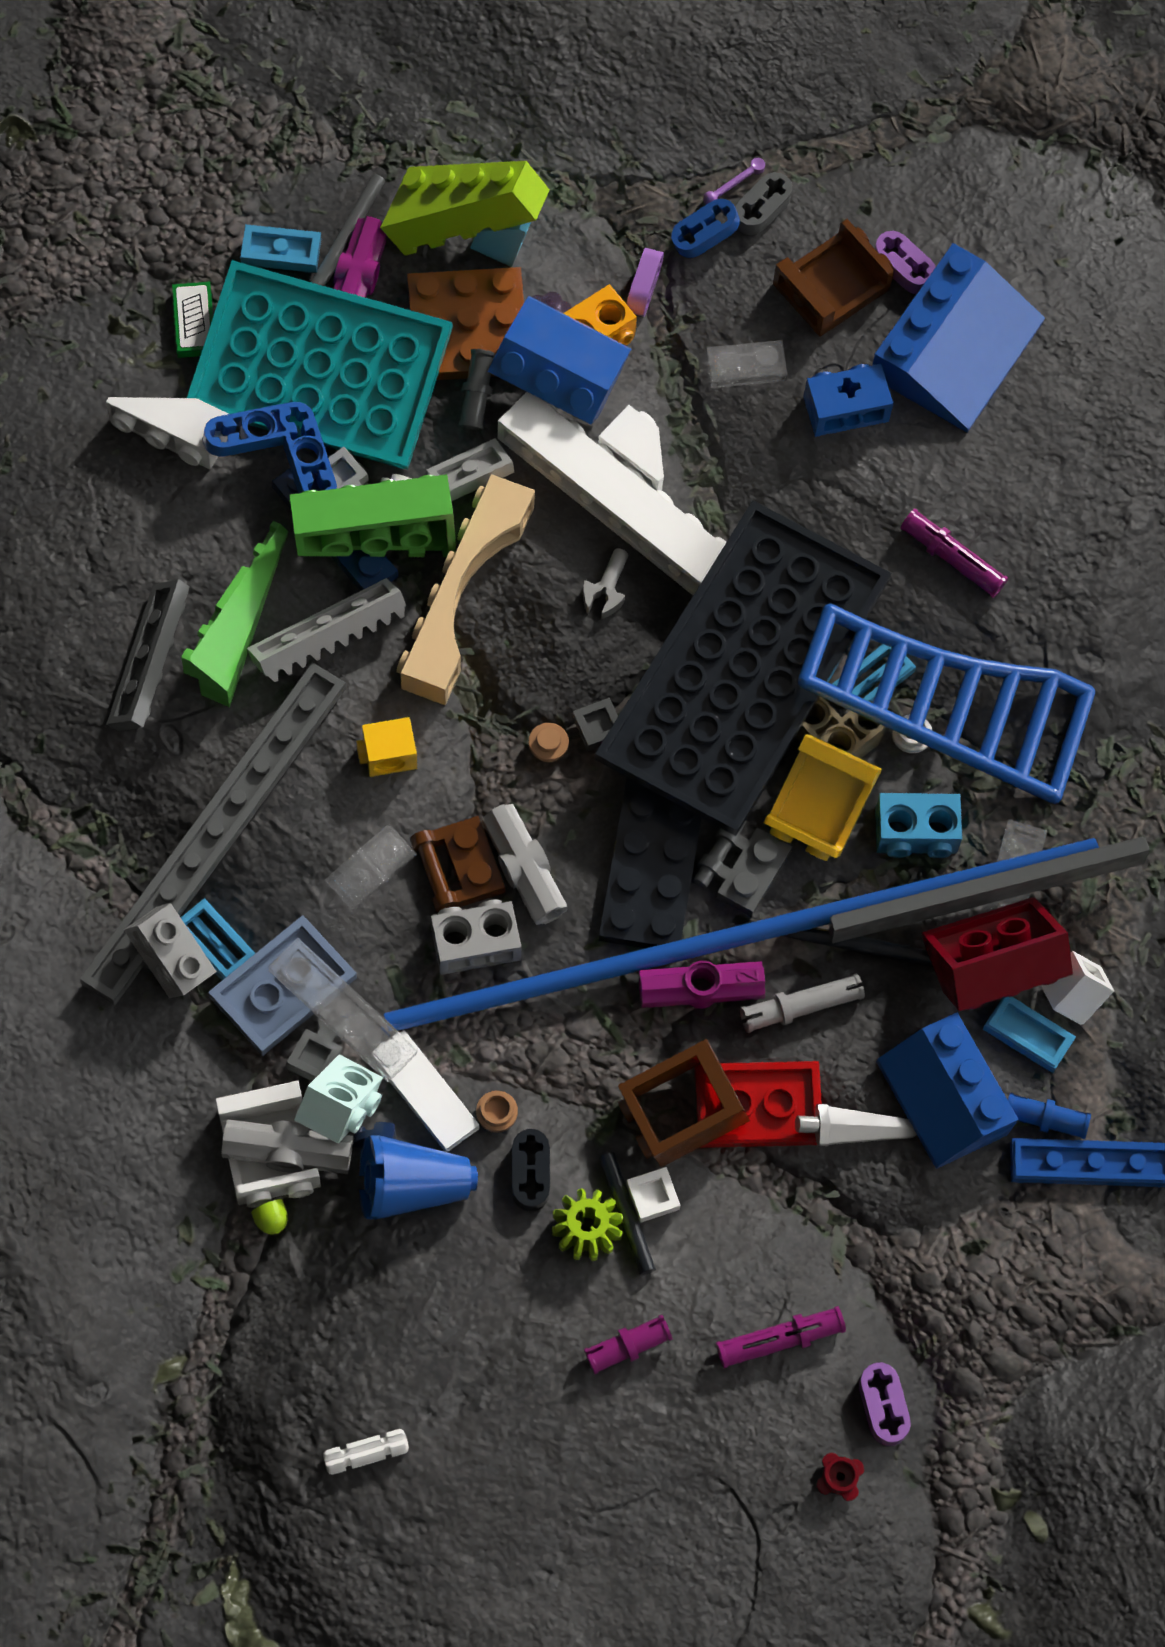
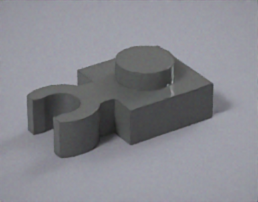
M324 1009L318 1017L317 1034L305 1029L286 1062V1069L312 1082L339 1054H342L343 1047L334 1042H339L346 1037L350 1020L345 1018L340 1027L330 1028L326 1024L330 1017V1010Z

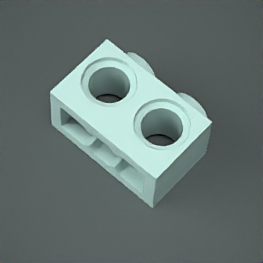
M339 1054L308 1085L294 1120L339 1144L349 1132L355 1134L359 1130L366 1115L371 1117L376 1111L382 1095L377 1093L383 1077Z

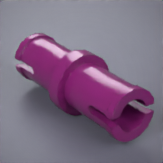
M661 1314L657 1318L630 1330H627L626 1327L619 1329L617 1336L590 1348L587 1347L584 1349L593 1373L597 1374L599 1371L628 1358L631 1362L639 1359L638 1354L666 1341H671L673 1338Z

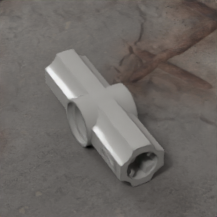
M513 803L509 805L502 804L491 809L487 815L482 817V824L499 854L498 861L511 888H517L524 905H526L536 925L547 924L558 919L560 915L567 911L568 906L550 874V865L540 843L536 839H531Z
M227 1119L221 1154L222 1158L266 1163L267 1167L281 1172L296 1173L303 1171V1168H318L319 1171L348 1174L353 1136L346 1135L338 1144L297 1122L276 1121L272 1125Z

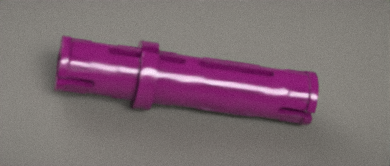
M916 508L903 521L900 529L926 546L928 554L931 556L938 555L962 575L990 594L992 598L1001 591L1008 581L1007 576L1002 575L978 555L950 536L951 531L946 527L939 528L919 513Z
M836 1306L833 1309L805 1317L801 1314L793 1315L792 1321L756 1330L726 1341L716 1342V1348L722 1367L727 1368L730 1365L763 1357L798 1345L802 1349L810 1347V1342L846 1332V1326L839 1306ZM815 1325L819 1326L818 1328L812 1330H807L788 1337L785 1336V1334L796 1332L808 1327H812ZM771 1338L777 1339L748 1349L742 1348Z

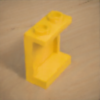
M807 734L798 748L800 752L778 798L763 823L772 827L769 833L776 838L791 843L793 838L808 845L805 850L806 852L827 861L829 856L838 858L841 855L882 769L811 734Z

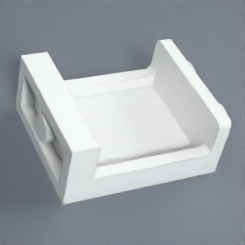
M299 1080L216 1098L223 1135L227 1119L272 1125L276 1121L296 1122L294 1119L302 1102ZM229 1159L238 1205L247 1204V1207H259L272 1201L274 1197L287 1194L289 1198H301L312 1194L314 1188L321 1187L318 1168H303V1171L288 1173L273 1170L267 1167L266 1163Z

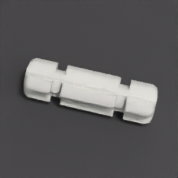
M402 1429L387 1432L386 1437L383 1438L377 1435L346 1444L347 1448L342 1450L340 1446L328 1449L323 1453V1458L328 1473L333 1475L346 1471L347 1466H352V1469L384 1460L386 1459L385 1455L391 1454L392 1457L405 1454L408 1452L409 1446L405 1432Z

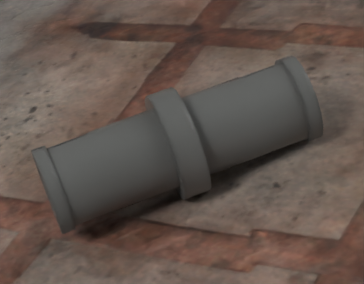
M471 349L467 382L462 383L461 389L465 395L459 421L460 427L483 430L487 397L492 396L493 390L489 386L491 373L488 370L495 357L494 352Z

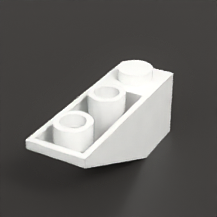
M109 397L107 399L106 405L109 420L119 430L126 433L133 431L143 436L152 446L158 449L167 448L177 453L183 461L193 466L200 464L211 469L218 456L210 454L203 445L204 428L210 419L227 415L228 413L197 398ZM215 431L214 437H219L221 442H227L228 436H223L221 431Z

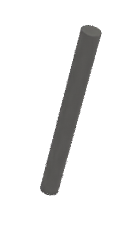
M373 174L311 283L322 286L328 284L336 270L341 253H345L348 249L358 218L363 219L366 217L385 184L384 178L380 175Z

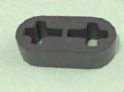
M777 172L766 174L739 200L736 205L740 218L739 232L745 235L759 234L788 206L791 199L792 183L786 175ZM777 188L782 190L781 194L776 192L767 199L769 189L772 191ZM759 208L757 219L755 217H751L748 220L744 218L745 213L751 215Z

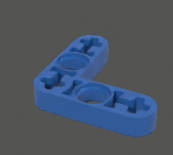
M289 402L217 416L206 423L202 440L205 449L210 454L223 457L283 445L298 493L312 489V475L316 473V481L320 489H337L336 480L314 413L306 404ZM291 416H295L297 421H303L301 427L302 436L297 438L298 431L295 423L289 422ZM253 422L264 423L268 427L269 433L262 437L255 436L248 430V425ZM237 426H240L242 440L239 439V432L235 433ZM215 431H221L223 436H228L227 442H221L219 437H214ZM302 448H309L316 453L318 459L312 463H305L298 459L296 452Z

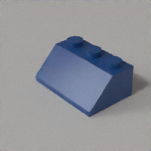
M528 296L504 336L488 372L592 425L599 417L632 349Z
M958 1012L920 1029L876 1061L936 1169L1007 1136L1019 1120Z

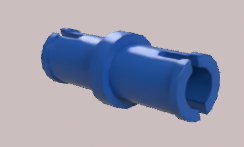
M1010 1093L1008 1101L1019 1122L1039 1126V1131L1046 1133L1050 1129L1078 1136L1081 1139L1086 1138L1091 1113L1057 1106L1055 1101L1047 1099L1045 1103Z

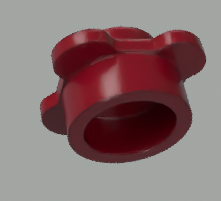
M836 1453L826 1454L822 1460L824 1466L823 1475L817 1481L818 1491L823 1495L833 1493L842 1496L845 1501H853L859 1494L857 1482L859 1476L864 1473L863 1463L858 1459L851 1460L846 1457H839ZM842 1473L844 1480L839 1481L836 1475Z

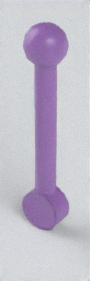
M754 158L751 161L750 167L714 192H706L703 196V202L707 205L753 173H763L765 161L761 158Z

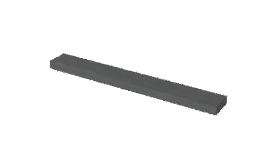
M1142 836L832 915L828 929L833 944L1145 864L1150 848L1146 837L1143 838Z

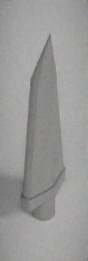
M816 1104L815 1116H797L795 1119L796 1132L815 1133L817 1146L913 1138L917 1135L909 1119L831 1107L827 1104Z

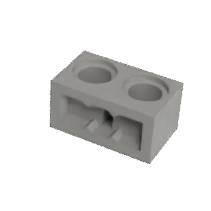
M497 899L488 900L480 903L476 908L462 910L460 907H449L440 910L438 915L431 916V931L440 975L521 960V942L512 901L502 903L501 900ZM491 925H500L506 932L501 936L493 937L488 935L485 929ZM451 932H459L466 939L459 944H451L445 940V936Z
M171 903L155 907L124 929L169 998L185 995L217 972Z

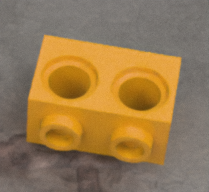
M610 284L563 313L625 346L634 339L637 316ZM612 320L616 322V324L607 325L604 324L603 321Z

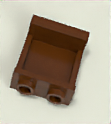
M845 219L840 223L839 232L796 262L793 263L786 257L777 263L773 285L818 336L821 337L889 291L894 270L888 257L882 253L879 254L869 243L866 233L861 228L855 227L848 219Z

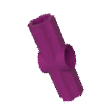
M370 216L363 219L358 218L346 253L342 252L339 257L334 276V289L365 298L373 294L379 276V261L388 238L380 228L382 225L380 219Z
M698 961L689 967L639 970L638 974L642 1008L691 1005L694 1008L703 1009L717 1002L765 999L766 995L762 961L719 965L709 961ZM699 978L705 979L710 982L712 988L706 991H699L693 987L691 982Z

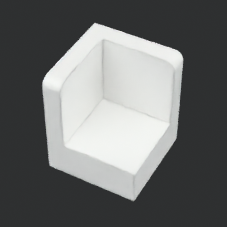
M1072 951L1073 975L1058 979L1057 982L1050 985H1042V989L1053 1010L1082 1025L1109 998L1114 989L1102 967Z

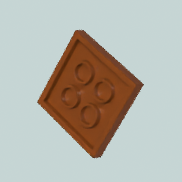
M521 267L407 274L410 310L447 320L453 324L437 380L466 379L468 377L471 349L488 350L496 355L504 336L524 304Z

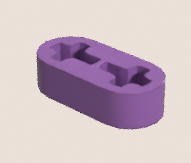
M886 231L878 237L875 250L879 254L886 255L892 263L894 270L893 279L908 292L917 294L936 268L935 264L900 232ZM897 247L898 254L893 251L887 254L885 248L893 249ZM912 271L917 274L923 271L925 276L924 278L921 276L913 278L911 274Z
M645 247L627 299V305L635 315L642 317L646 315L660 274L664 252Z
M883 1362L873 1363L861 1375L859 1381L860 1395L873 1438L882 1445L895 1446L901 1443L909 1433L911 1427L909 1412L896 1370ZM874 1373H879L882 1380L888 1379L890 1382L884 1389L886 1400L881 1401L877 1388H869L868 1384L874 1378ZM884 1408L889 1409L893 1421L900 1420L901 1422L895 1435H890L888 1429L881 1430L879 1427L885 1420Z

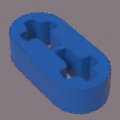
M716 199L675 225L672 230L671 239L677 252L683 257L694 258L728 238L737 231L740 225L738 212L731 201ZM722 213L728 219L723 224L716 219V215ZM688 233L696 240L692 244H689L684 239V236Z

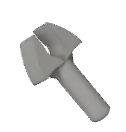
M617 548L613 551L600 582L593 584L589 581H584L583 601L587 614H589L592 608L593 601L601 597L602 594H606L605 600L607 602L602 610L601 619L609 617L624 604L625 595L617 593L615 586L628 558V553L625 550Z

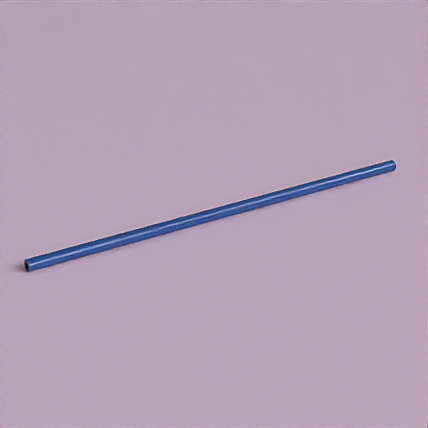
M1091 838L386 1012L383 1014L387 1031L392 1033L638 972L639 970L659 967L828 925L832 915L1099 848L1096 839Z

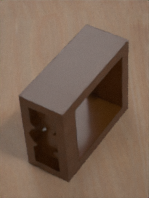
M707 1039L618 1085L624 1097L617 1101L628 1123L636 1120L642 1134L635 1138L646 1159L654 1156L660 1167L681 1158L750 1121ZM701 1064L724 1109L659 1142L637 1097Z

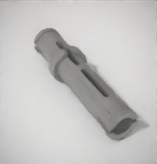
M855 973L851 976L792 994L777 993L771 1000L747 1007H740L741 1020L758 1016L757 1018L747 1020L746 1023H743L746 1032L750 1033L753 1030L779 1022L782 1025H787L793 1022V1018L857 999H864L863 986L846 990L847 988L857 986L862 981L859 975Z

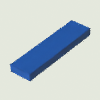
M1012 1138L1010 1141L1011 1182L1165 1187V1143Z

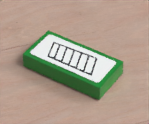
M210 282L172 284L178 358L201 356L213 319Z

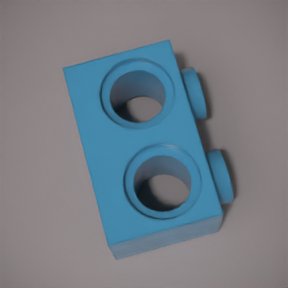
M879 793L875 806L877 853H887L888 856L895 858L907 857L911 853H927L932 858H945L951 854H957L962 841L960 794ZM901 822L908 830L906 832H896L889 826V823ZM933 822L942 823L948 831L944 833L935 832L929 824Z

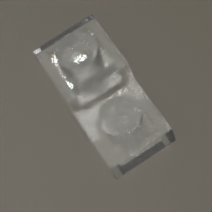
M388 824L341 864L325 881L351 910H355L384 882H388L417 854L397 831Z

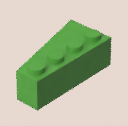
M447 474L438 476L424 475L415 479L399 481L385 480L376 484L360 486L346 485L341 488L322 491L307 490L299 494L290 495L298 556H349L353 550H362L364 553L370 554V557H385L388 550H407L408 557H424L426 550L442 551L443 557H447L450 551L456 552L454 515Z

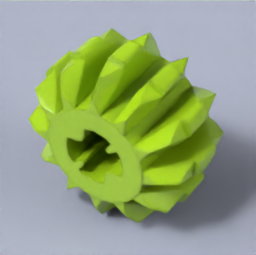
M578 1189L577 1202L565 1195L562 1198L564 1209H555L553 1212V1219L559 1223L552 1227V1235L563 1237L559 1243L561 1251L568 1250L572 1246L575 1247L573 1258L576 1260H580L582 1252L585 1250L588 1251L591 1261H596L598 1259V1247L603 1252L610 1254L613 1251V1245L610 1240H621L622 1231L616 1226L623 1222L622 1213L612 1212L616 1205V1201L613 1198L600 1203L602 1192L599 1189L593 1192L592 1199L586 1198L584 1189ZM585 1218L594 1220L590 1232L581 1230V1223H584Z

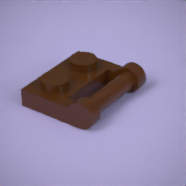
M479 816L435 830H423L410 837L413 850L419 852L435 897L432 899L437 913L445 908L463 907L505 893V885ZM445 845L460 890H449L434 847Z

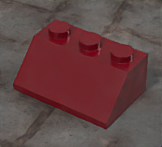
M1035 897L921 932L922 940L942 991L958 1011L976 1009L984 1003L1002 997H1013L1021 991L1040 985H1050L1057 982L1058 979L1073 975L1068 932Z

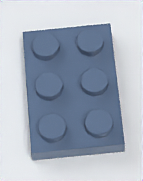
M302 915L212 988L208 994L216 1006L255 1049L264 1056L355 981L357 973Z

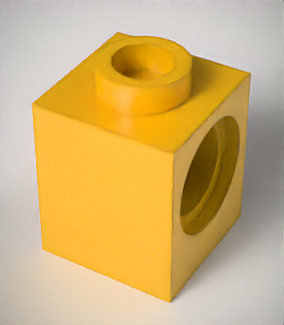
M410 717L362 725L363 739L356 740L359 763L368 764L370 777L417 769V752Z

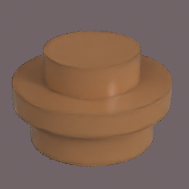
M540 724L532 730L529 736V749L541 761H557L568 750V735L557 724Z
M503 1091L488 1092L481 1097L477 1104V1120L484 1129L490 1132H504L510 1129L517 1120L518 1107L516 1101L511 1095Z

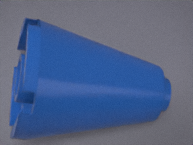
M368 1135L369 1137L364 1139L360 1157L359 1176H364L365 1190H359L361 1210L365 1219L377 1220L467 1200L470 1191H476L477 1168L476 1166H471L468 1157L380 1135Z

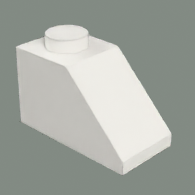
M628 405L599 435L598 443L606 445L613 452L615 459L625 467L631 466L642 475L644 482L654 490L662 491L664 475L659 427L656 426L655 421L650 415L643 411L638 412Z

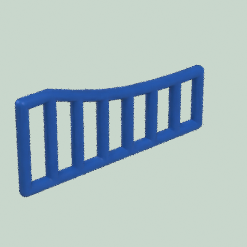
M827 604L822 609L797 680L801 688L1051 804H1057L1062 800L1095 696V689L1091 685L1057 669L990 661L943 650L872 623L834 604ZM834 623L855 632L837 686L816 677ZM870 639L891 647L873 703L852 694ZM906 654L928 661L909 719L887 710ZM943 666L965 671L943 736L923 727L941 671ZM981 675L1003 678L980 751L977 752L960 744L959 740ZM1019 681L1039 682L1042 685L1015 768H1012L995 760L994 757ZM1058 687L1077 696V700L1050 785L1029 776Z

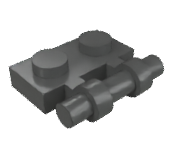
M745 821L737 836L719 828L715 835L717 841L709 854H704L697 864L699 870L693 878V882L697 886L706 889L712 878L722 883L717 893V898L752 917L789 857L792 846L758 827L750 840L746 839L740 834L746 824ZM730 849L740 854L732 869L722 863Z

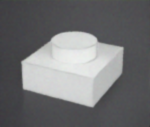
M667 1167L626 1181V1186L640 1223L680 1210L681 1205Z

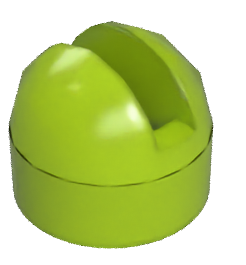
M282 1199L267 1202L251 1212L256 1226L267 1234L279 1233L285 1228L288 1221L287 1210Z

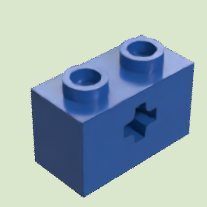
M859 364L847 371L837 373L820 372L812 378H807L803 398L815 437L889 422L893 401L881 364L872 366Z

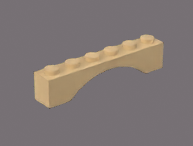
M491 474L486 487L479 486L472 507L475 508L471 520L465 518L461 524L457 540L461 542L457 551H450L444 562L442 572L446 575L441 585L435 584L430 592L427 605L431 608L426 618L420 617L415 625L412 639L416 641L411 652L405 650L398 663L397 673L401 674V689L446 705L461 672V655L454 634V617L461 594L471 577L485 561L501 549L520 540L534 509L535 490Z

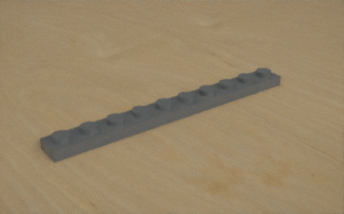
M312 662L80 978L83 986L113 1005L117 1004L146 964L124 929L155 907L171 903L178 915L181 916L346 690V682Z

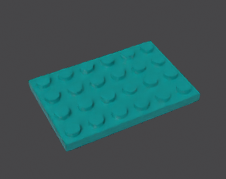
M232 260L187 398H197L228 414L289 402H301L310 407L314 413L325 447L335 450L345 447L352 455L408 470L453 324L447 320ZM291 416L289 422L295 423L298 431L297 438L302 436L301 427L303 421H297L295 416ZM253 422L249 424L250 426L269 431L264 423Z

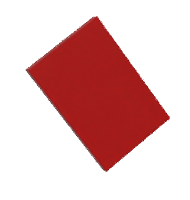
M819 1061L720 1063L750 1121L700 1148L816 1145L815 1133L796 1132L795 1119L797 1116H815L816 1104H822ZM701 1064L694 1067L697 1122L724 1109Z

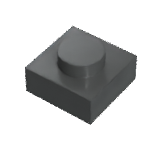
M610 698L573 711V721L587 751L600 747L618 718Z

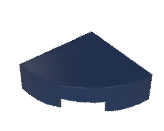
M376 1122L372 1130H366L365 1127L361 1126L354 1134L352 1147L362 1148L364 1139L369 1137L368 1135H380L395 1139V1124Z

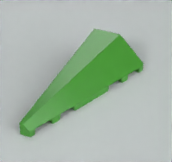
M273 521L271 523L270 531L263 544L258 543L254 548L253 555L256 557L250 568L241 567L216 604L215 612L208 625L203 624L199 629L198 637L200 639L195 649L186 648L181 656L184 673L199 680L201 695L228 707L231 705L248 654L247 648L251 645L288 535V530L277 522Z

